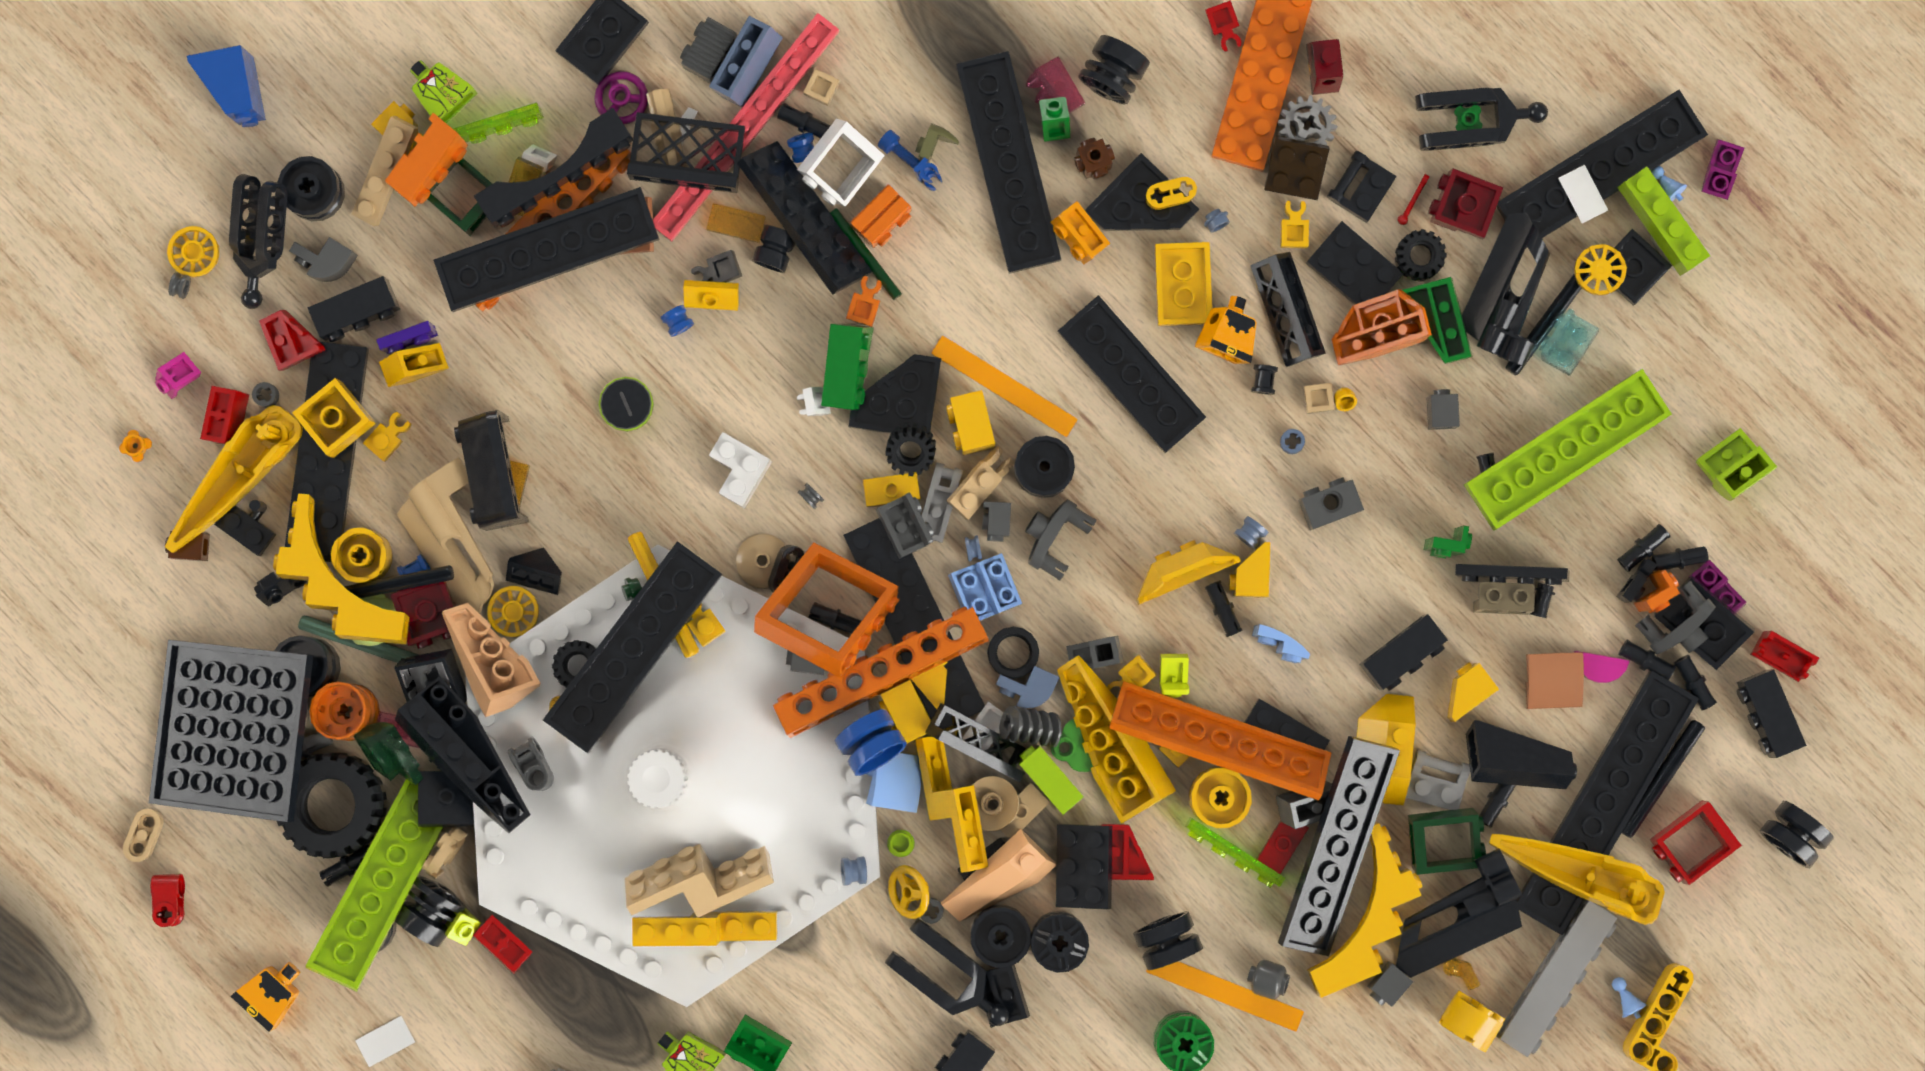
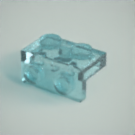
M1569 309L1566 315L1562 313L1558 317L1554 328H1556L1555 332L1551 337L1547 336L1544 339L1539 350L1542 351V361L1571 376L1598 334L1599 328L1576 316L1575 311Z

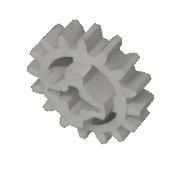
M1309 95L1306 102L1299 96L1296 105L1292 101L1288 102L1287 107L1290 111L1283 109L1280 113L1285 119H1281L1277 123L1278 126L1284 127V129L1279 131L1278 135L1300 141L1313 137L1318 140L1311 143L1328 146L1325 140L1332 142L1334 136L1330 132L1337 130V125L1331 124L1336 119V115L1328 114L1331 109L1330 105L1326 107L1321 106L1322 98L1315 103L1313 102L1312 95ZM1301 109H1310V111L1306 113H1296V111ZM1319 114L1322 116L1325 126L1320 123ZM1306 121L1311 122L1308 131L1303 129ZM1290 125L1295 128L1296 137L1292 134Z

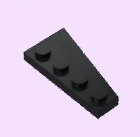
M1456 564L1455 575L1462 576V581L1478 582V577L1489 578V582L1506 583V579H1517V583L1534 584V580L1545 581V585H1562V582H1569L1570 571L1568 568Z

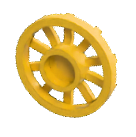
M197 226L185 227L177 231L170 239L167 248L168 260L178 273L190 277H200L208 274L217 264L219 245L215 237L204 228ZM194 231L193 240H189L186 233ZM199 232L206 234L201 242H198ZM181 235L185 240L183 245L176 243ZM209 239L212 241L213 246L203 247ZM174 246L181 249L180 254L173 255ZM214 250L213 258L205 255V252ZM182 257L185 259L180 266L176 265L174 260ZM203 258L211 261L207 267L202 262ZM188 262H191L190 272L183 271ZM195 263L200 265L201 271L195 272Z
M1596 244L1580 253L1575 262L1574 274L1577 283L1583 290L1593 295L1602 296L1614 292L1622 285L1626 277L1627 267L1621 252L1606 244ZM1595 249H1603L1602 257L1600 259L1598 258ZM1590 251L1594 258L1593 262L1584 257ZM1607 251H1610L1614 256L1607 261ZM1618 258L1621 265L1611 266V263ZM1581 261L1590 265L1589 268L1579 269ZM1621 270V276H1616L1612 271ZM1580 273H1589L1590 277L1583 282ZM1610 277L1616 280L1617 284L1611 287L1607 278ZM1592 279L1596 281L1594 289L1587 286ZM1601 281H1604L1607 290L1599 291Z
M507 586L498 590L491 597L487 608V616L491 626L498 633L508 637H519L532 629L537 623L539 606L534 595L527 589L519 586ZM511 590L520 591L516 601L513 600ZM507 592L509 598L508 602L504 601L500 597L502 593ZM525 593L530 600L521 604V599ZM496 599L503 605L502 608H493ZM533 603L534 611L524 610L525 607ZM492 612H500L502 616L494 621ZM534 615L531 623L528 622L523 616ZM506 620L507 623L504 630L500 629L497 624ZM520 620L526 626H528L526 629L520 631L518 621ZM511 622H514L516 633L508 632Z

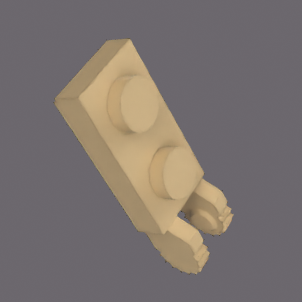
M999 446L992 449L983 461L978 462L947 499V502L966 520L971 518L1002 481V477L1015 464L1009 457L995 471L990 467L1003 453Z

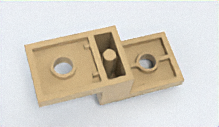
M701 844L694 847H685L678 854L669 858H662L656 861L654 865L643 870H636L625 878L626 907L630 914L634 915L683 892L697 918L774 883L770 854L765 846L759 849H751L744 856L733 861H725L718 868L714 869Z

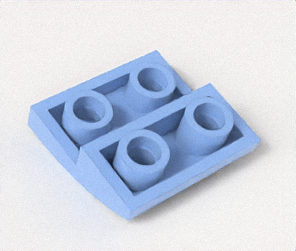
M1002 553L948 575L960 607L966 606L967 609L973 607L980 621L1022 604Z
M1254 625L1252 636L1258 637L1257 643L1276 646L1278 642L1276 653L1282 655L1281 660L1301 663V659H1309L1310 653L1290 636L1265 625Z
M900 752L888 763L867 774L872 776L866 804L917 813L921 789V770L918 755Z

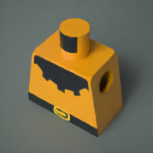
M1231 296L1228 307L1213 308L1206 319L1195 347L1233 364L1251 363L1257 322L1254 318L1243 314L1246 299Z
M290 962L280 971H277L273 966L267 967L230 997L270 1032L278 1027L300 991L292 982L301 972Z

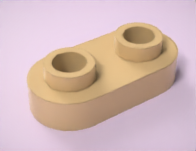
M148 808L140 810L135 815L123 845V853L128 860L141 862L147 860L152 855L164 823L163 816L159 811ZM148 817H151L154 820V824L152 827H149L146 824V819ZM138 843H141L144 846V849L141 853H139L136 850V845Z

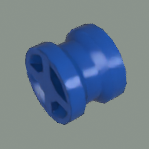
M813 133L799 134L787 140L788 147L792 148L793 151L792 160L794 163L803 162L814 148Z
M684 305L677 306L660 317L662 322L668 325V333L671 337L687 331L694 325L692 319L687 317Z

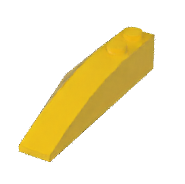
M1078 655L1058 668L1057 672L1067 701L1072 704L1075 717H1073L1077 728L1080 727L1084 739L1082 743L1084 751L1089 754L1093 766L1091 767L1093 777L1121 824L1176 792L1147 741L1109 728L1117 699L1087 663Z

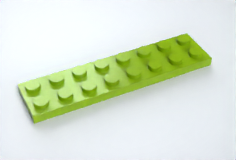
M1641 369L1465 483L1464 486L1492 530H1497L1672 415L1644 370Z
M412 771L408 774L306 964L307 969L356 992L444 828L418 827V774Z

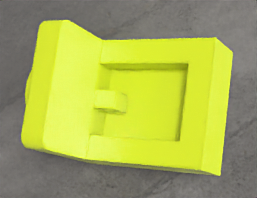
M1160 654L1159 686L1163 695L1177 698L1189 694L1188 654Z
M465 908L463 913L454 912L457 916L453 922H446L445 925L448 929L445 935L467 946L481 922Z

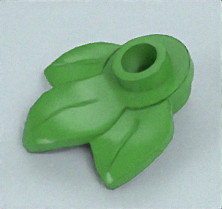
M1074 719L1065 724L1060 741L1056 747H1051V752L1056 759L1067 761L1073 770L1089 772L1091 767H1093L1089 754L1085 753L1082 745L1084 739L1080 727L1077 728ZM1063 742L1069 744V750L1065 753L1059 750V745Z

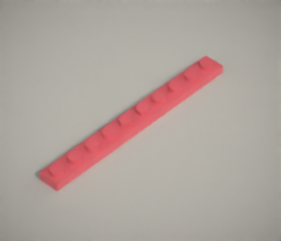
M819 13L815 15L729 123L745 126L742 153L839 33V29ZM727 131L719 138L727 148H730L737 142L739 132ZM716 140L707 151V154L714 160L725 150ZM736 149L731 152L734 157L736 155ZM727 155L716 165L721 172H728L734 165V162ZM703 156L694 168L702 169L710 162ZM712 166L710 169H708V170L716 171L713 166ZM679 186L653 219L656 230L672 242L713 190Z

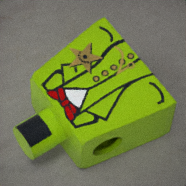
M420 60L410 69V72L418 79L411 89L430 116L432 113L436 114L445 123L453 118L478 94L469 83L440 62L430 69Z
M667 1031L657 1043V1045L669 1053V1056L662 1063L666 1071H713L726 1055L722 1049L691 1032H687L679 1041Z

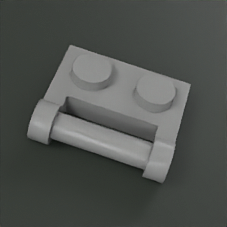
M1417 750L1412 764L1411 779L1406 798L1448 810L1459 809L1470 774L1469 764L1462 762L1460 765L1428 756L1426 752ZM1423 766L1458 775L1456 783L1422 774L1421 769Z

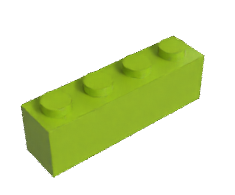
M1645 167L1617 187L1680 276L1710 257L1708 251L1648 167Z

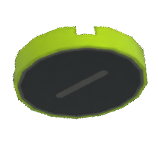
M630 377L617 378L607 384L599 400L600 413L606 423L616 430L626 432L638 430L644 426L650 419L654 407L652 393L647 386L639 380Z

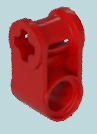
M183 874L153 875L150 885L152 919L160 927L176 926L183 921L185 915ZM165 912H172V917H165Z

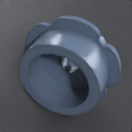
M1220 209L1210 212L1205 216L1207 220L1204 226L1208 227L1211 233L1224 228L1230 223L1227 218L1228 212H1221Z

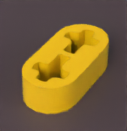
M1179 177L1156 183L1147 190L1145 196L1147 205L1152 209L1161 210L1188 203L1195 197L1197 185L1189 177ZM1181 183H1185L1186 187H1191L1192 189L1188 192L1187 197H1184L1183 193L1173 194V191L1180 189ZM1154 190H1158L1160 194L1169 192V196L1162 198V203H1158L1156 199H1151L1154 195Z

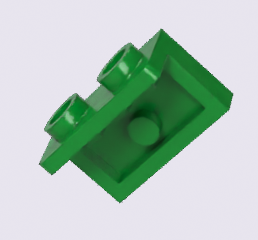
M1463 525L1455 528L1453 540L1440 537L1425 539L1423 550L1431 551V557L1442 559L1451 557V555L1464 554L1466 549H1470L1472 542V533H1469V526Z
M745 1014L725 1047L724 1052L733 1060L745 1064L754 1071H776L792 1042Z

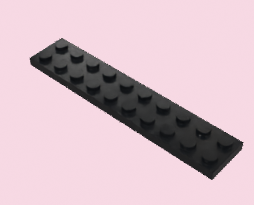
M1649 671L1550 843L1609 855L1699 698L1654 671ZM1532 872L1521 891L1523 896L1517 899L1519 911L1556 933L1563 935L1584 898Z

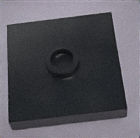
M1633 229L1614 247L1621 252L1627 267L1624 282L1617 291L1634 306L1673 265ZM1609 252L1606 255V260L1608 261L1614 254ZM1618 258L1611 263V266L1621 265ZM1621 270L1612 271L1616 276H1621ZM1610 277L1607 278L1612 287L1617 284L1616 280Z
M418 771V827H474L473 801L442 771Z

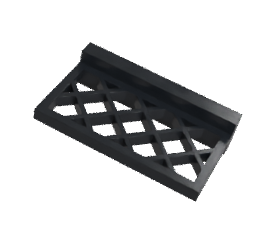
M637 112L627 175L630 180L738 193L740 167L737 162L742 157L745 126ZM642 120L653 121L659 130L646 138L641 131ZM659 122L667 124L662 127ZM673 124L681 125L686 131L676 141H673L665 131ZM686 126H693V128L689 130ZM700 128H708L713 137L700 145L693 136V133ZM713 129L721 130V131H719V132L716 134ZM727 131L739 132L737 142L730 148H727L719 138ZM663 133L671 144L658 153L650 142ZM640 136H641L644 141L639 144V140H640ZM690 136L698 148L685 157L677 145ZM717 140L725 151L712 160L704 149ZM645 145H648L656 155L648 162L637 161L638 151ZM675 148L682 157V160L675 165H667L662 156ZM736 149V155L734 157L731 152ZM699 152H702L710 162L702 169L694 168L689 162ZM729 155L734 162L733 173L721 172L716 163ZM659 159L662 164H658V163H654V162H656V161ZM686 163L689 167H682V165ZM713 166L716 171L708 170V169H710V168Z

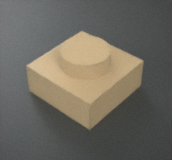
M815 69L803 93L805 96L829 106L840 80Z
M1331 383L1303 387L1307 414L1335 410Z

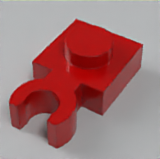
M1231 0L1205 9L1214 36L1222 33V49L1225 52L1228 51L1226 42L1230 38L1235 39L1237 46L1240 47L1242 45L1241 39L1233 32V29L1240 25Z

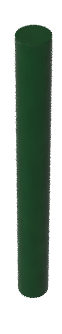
M837 208L831 211L830 214L868 264L876 278L882 281V286L893 300L899 298L902 295L901 291Z

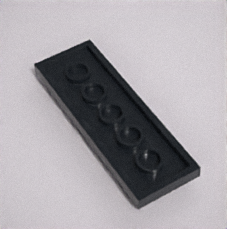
M778 141L742 157L737 162L832 295L862 280L864 276H868L872 272L814 190L802 181L804 176L797 170L798 168Z
M1099 295L1057 331L1164 453L1168 452L1206 418L1202 411Z

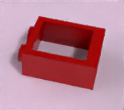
M1701 800L1650 839L1654 845L1652 850L1661 861L1665 859L1671 867L1668 872L1677 883L1682 882L1687 885H1691L1742 846L1711 803ZM1700 815L1722 846L1686 872L1663 841Z

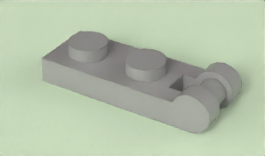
M937 462L922 512V518L924 522L930 524L934 536L932 539L943 543L952 511V506L947 502V499L959 486L963 469L955 468L953 470L945 468V464ZM941 478L951 480L950 487L939 485Z

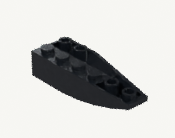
M440 676L397 710L395 721L470 800L506 832L511 833L530 817L531 814L478 717Z

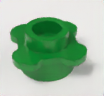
M1473 105L1471 108L1457 107L1454 111L1455 116H1457L1456 130L1482 129L1483 124L1480 122L1479 116L1481 108L1478 105ZM1466 117H1470L1471 121H1467Z

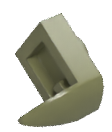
M931 123L926 137H920L915 152L919 153L920 161L925 157L930 163L938 140L959 145L958 139L943 127Z

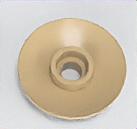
M757 534L746 539L740 546L736 556V567L741 578L751 586L769 588L768 581L777 554L785 544L777 537L769 534ZM788 553L786 558L790 560V554ZM761 555L766 556L768 559L767 564L764 566L759 565L757 562L758 557Z
M988 776L979 779L973 785L982 830L997 831L1007 827L1015 819L1019 809V798L1015 788L1007 780L1000 777ZM993 800L998 802V807L995 810L989 808V804Z

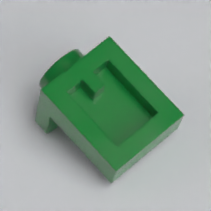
M1066 97L1040 100L1039 106L1044 142L1071 138L1070 117Z

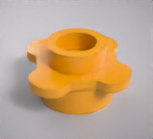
M130 430L127 434L128 436L120 444L119 450L122 454L131 456L133 461L141 462L144 459L143 455L146 450L152 447V441L149 438L140 436L137 430ZM135 443L138 444L136 449L133 447Z

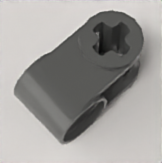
M533 736L528 738V742L516 749L510 748L507 750L513 765L529 789L544 791L552 786L554 782L553 772L544 757L540 745ZM540 770L544 774V782L537 786L533 781V776Z

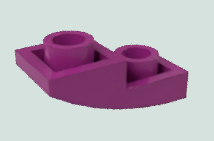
M1717 139L1701 192L1728 200L1737 177L1735 173L1745 149L1744 147Z
M1708 560L1691 574L1734 612L1737 613L1746 605L1747 602L1728 583V578L1711 560Z

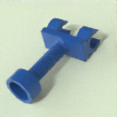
M887 131L878 142V147L886 154L892 151L898 155V157L913 168L918 181L921 183L924 181L927 189L936 191V188L929 183H933L930 179L932 177L938 178L941 183L943 182L937 167L929 163L925 157L920 161L899 143L900 137L894 131Z

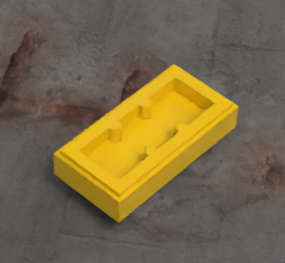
M684 280L685 307L738 311L739 283Z
M917 472L913 476H908L907 473L904 475L863 480L866 507L885 505L909 492L912 497L921 500Z

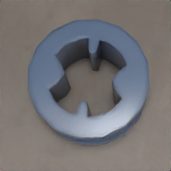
M1296 429L1285 431L1280 439L1281 448L1287 454L1299 453L1305 445L1304 435ZM1291 434L1296 435L1295 439H1300V444H1296L1295 449L1288 448L1290 444L1287 446L1285 444V440L1289 439Z
M978 535L973 539L965 537L968 561H972L974 557H977L979 560L982 559Z

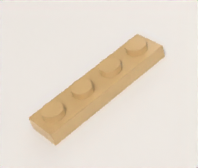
M397 116L390 117L351 215L374 227L379 226L394 190L385 180L403 154L408 155L419 128Z

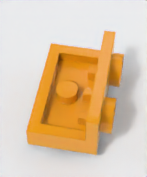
M1078 201L1074 202L1050 222L1054 226L1055 234L1060 239L1065 240L1070 247L1072 256L1076 260L1081 261L1083 265L1092 260L1110 244Z

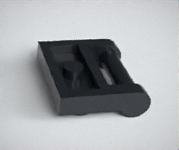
M1355 151L1351 157L1352 162L1335 189L1330 190L1327 198L1367 223L1397 176L1370 160L1363 153ZM1362 166L1368 172L1351 199L1348 200L1343 195Z

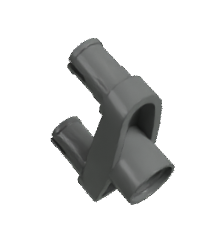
M1068 499L1054 511L1050 518L1038 511L1031 519L1025 531L1036 538L1028 564L1037 570L1041 568L1059 581L1063 578L1064 574L1056 570L1055 567L1062 572H1066L1069 566L1049 555L1048 549L1064 523L1070 522L1088 534L1092 530V527L1089 525L1094 526L1097 520L1076 508L1077 504Z
M1691 581L1678 591L1693 609V615L1669 634L1667 632L1664 634L1650 618L1649 614L1635 625L1651 643L1650 647L1656 654H1660L1678 643H1681L1688 653H1691L1708 639V636L1699 626L1710 616L1716 606L1709 598L1706 600Z

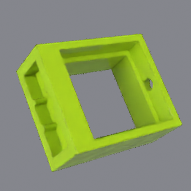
M1031 745L1019 755L1022 760L1018 764L1062 815L1084 797L1041 746L1038 745L1034 748Z

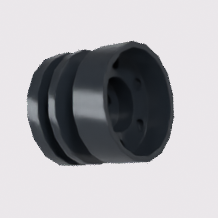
M1101 35L1092 50V54L1100 62L1087 60L1085 62L1087 69H1082L1078 78L1099 96L1119 104H1128L1131 99L1129 93H1134L1136 90V86L1129 78L1141 80L1150 65V61L1129 44L1108 35Z
M419 875L414 883L419 889L412 887L409 895L415 902L412 903L405 900L395 922L423 942L440 947L447 937L445 932L448 929L442 920L453 922L457 916L454 912L463 913L466 906L450 889L441 883Z
M1064 911L1049 912L1041 916L1033 925L1031 949L1037 962L1045 969L1056 973L1069 972L1077 968L1086 958L1089 949L1088 934L1081 921L1073 914ZM1058 936H1063L1064 941L1068 942L1067 945H1062L1061 950H1057L1056 945L1052 944V941L1057 940Z

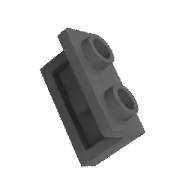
M910 492L876 509L899 559L927 547L933 542V530L928 522H924L920 514L922 512L921 505L916 497H912Z

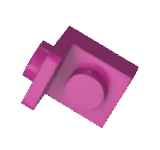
M183 352L157 369L155 384L161 393H167L173 399L177 396L180 389L199 378L201 371Z

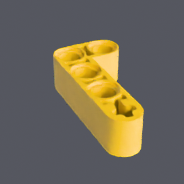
M1671 963L1664 968L1646 1001L1647 1006L1642 1008L1639 1013L1641 1017L1636 1019L1623 1043L1624 1054L1650 1071H1677L1678 1061L1676 1057L1659 1047V1044L1693 984L1694 976L1688 967ZM1675 972L1679 973L1680 976H1682L1681 981H1678L1675 977H1673ZM1667 985L1677 989L1676 992L1667 989ZM1668 994L1670 1003L1667 1007L1661 1008L1659 1000L1662 995ZM1655 1018L1657 1026L1654 1031L1648 1032L1646 1023L1649 1019ZM1642 1042L1644 1046L1643 1052L1639 1056H1634V1045ZM1666 1056L1668 1059L1667 1066L1659 1070L1657 1061L1660 1057Z

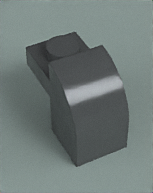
M330 237L318 255L296 242L293 243L289 250L296 255L294 261L307 269L312 265L307 272L308 276L322 282H331L343 277L358 256L352 250Z
M1119 636L1066 646L1069 661L1079 655L1091 669L1124 663Z

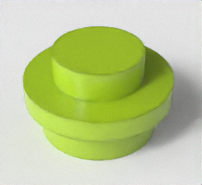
M896 830L888 837L887 847L890 853L896 857H905L914 849V838L906 830Z

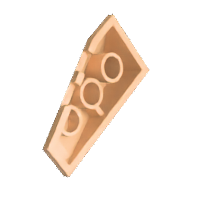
M469 603L442 612L473 695L485 717L512 708L540 686L541 683L529 661L523 655L519 656L504 637H499L490 628L491 624Z
M1020 829L987 859V868L978 869L973 872L941 902V905L961 922L1037 884L1057 864Z

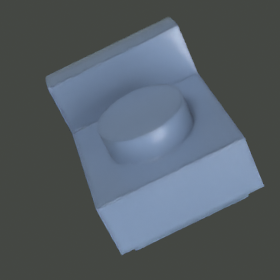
M1034 666L1025 685L1001 674L996 685L1000 686L999 692L1006 696L1014 698L1015 694L1020 695L1016 706L1034 708L1042 705L1050 698L1059 677Z

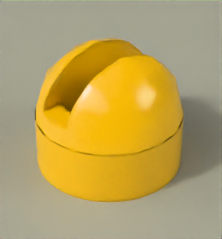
M1342 387L1335 392L1334 403L1338 410L1345 412L1356 406L1357 398L1351 389Z

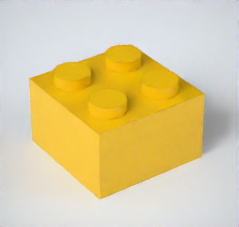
M336 378L292 412L322 451L332 458L336 457L376 424L345 384Z
M980 390L951 397L950 405L946 406L949 423H955L957 431L953 432L956 451L962 450L964 456L995 448V440L983 391Z
M911 680L881 694L883 700L878 703L881 709L887 710L889 715H891L895 723L892 730H899L907 743L927 734L925 732L931 719Z

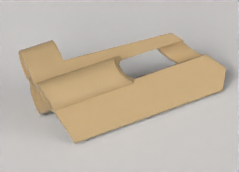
M460 457L419 482L409 492V498L401 507L397 516L432 569L448 565L453 567L454 579L446 581L456 606L469 603L481 615L482 606L490 598L493 591V573L450 497L464 489L465 485L469 483L466 467ZM453 538L461 541L480 570L478 576Z

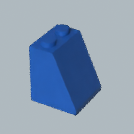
M241 45L187 56V61L228 117L238 125H242V127H254L258 125V121L266 120L255 60Z

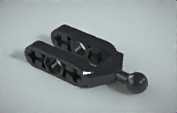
M1501 88L1430 92L1415 96L1417 111L1454 109L1459 106L1466 108L1473 105L1486 106L1493 104L1495 109L1496 128L1423 134L1419 136L1421 151L1479 147L1505 143L1516 120L1529 119L1534 123H1540L1548 116L1547 106L1542 102H1534L1528 108L1516 109L1515 105Z
M241 174L236 177L233 183L229 246L233 250V260L244 275L248 277L247 289L241 295V303L248 309H255L261 305L263 300L262 294L258 290L259 278L276 269L277 260L283 253L288 193L286 187L281 183L267 181L261 186L257 177ZM248 208L249 215L244 221L243 212ZM272 215L273 223L268 227V218Z
M917 918L910 927V930L970 976L972 981L960 997L955 999L895 951H892L885 963L951 1015L978 1006L987 1013L988 1020L992 1025L1002 1026L1007 1023L1009 1019L1008 1009L1001 1004L993 1005L984 998L987 971L931 926Z

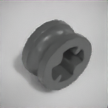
M175 272L169 283V295L175 296L177 294L179 298L185 299L190 288V276L184 275L181 277L180 273Z
M262 382L253 388L252 398L256 404L267 408L276 405L279 400V391L274 385ZM262 389L267 391L271 389L272 394L269 395L272 397L269 401L265 399L260 400L259 396H262L260 394Z
M808 483L805 484L803 491H798V494L814 509L817 508L816 504L818 502L824 501Z
M929 898V903L933 907L938 906L939 912H936L938 916L931 918L930 915L925 916L923 914L921 919L926 923L932 924L942 918L944 910L940 901Z

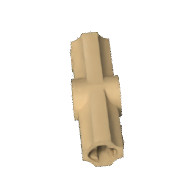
M657 89L646 94L651 114L675 117L669 89ZM652 121L651 129L652 133H655L659 128ZM659 122L662 127L667 124ZM673 124L665 130L673 141L682 136L680 125ZM663 133L654 139L659 153L671 144ZM680 143L677 146L684 154L682 144ZM675 148L662 156L667 165H675L682 160V157Z

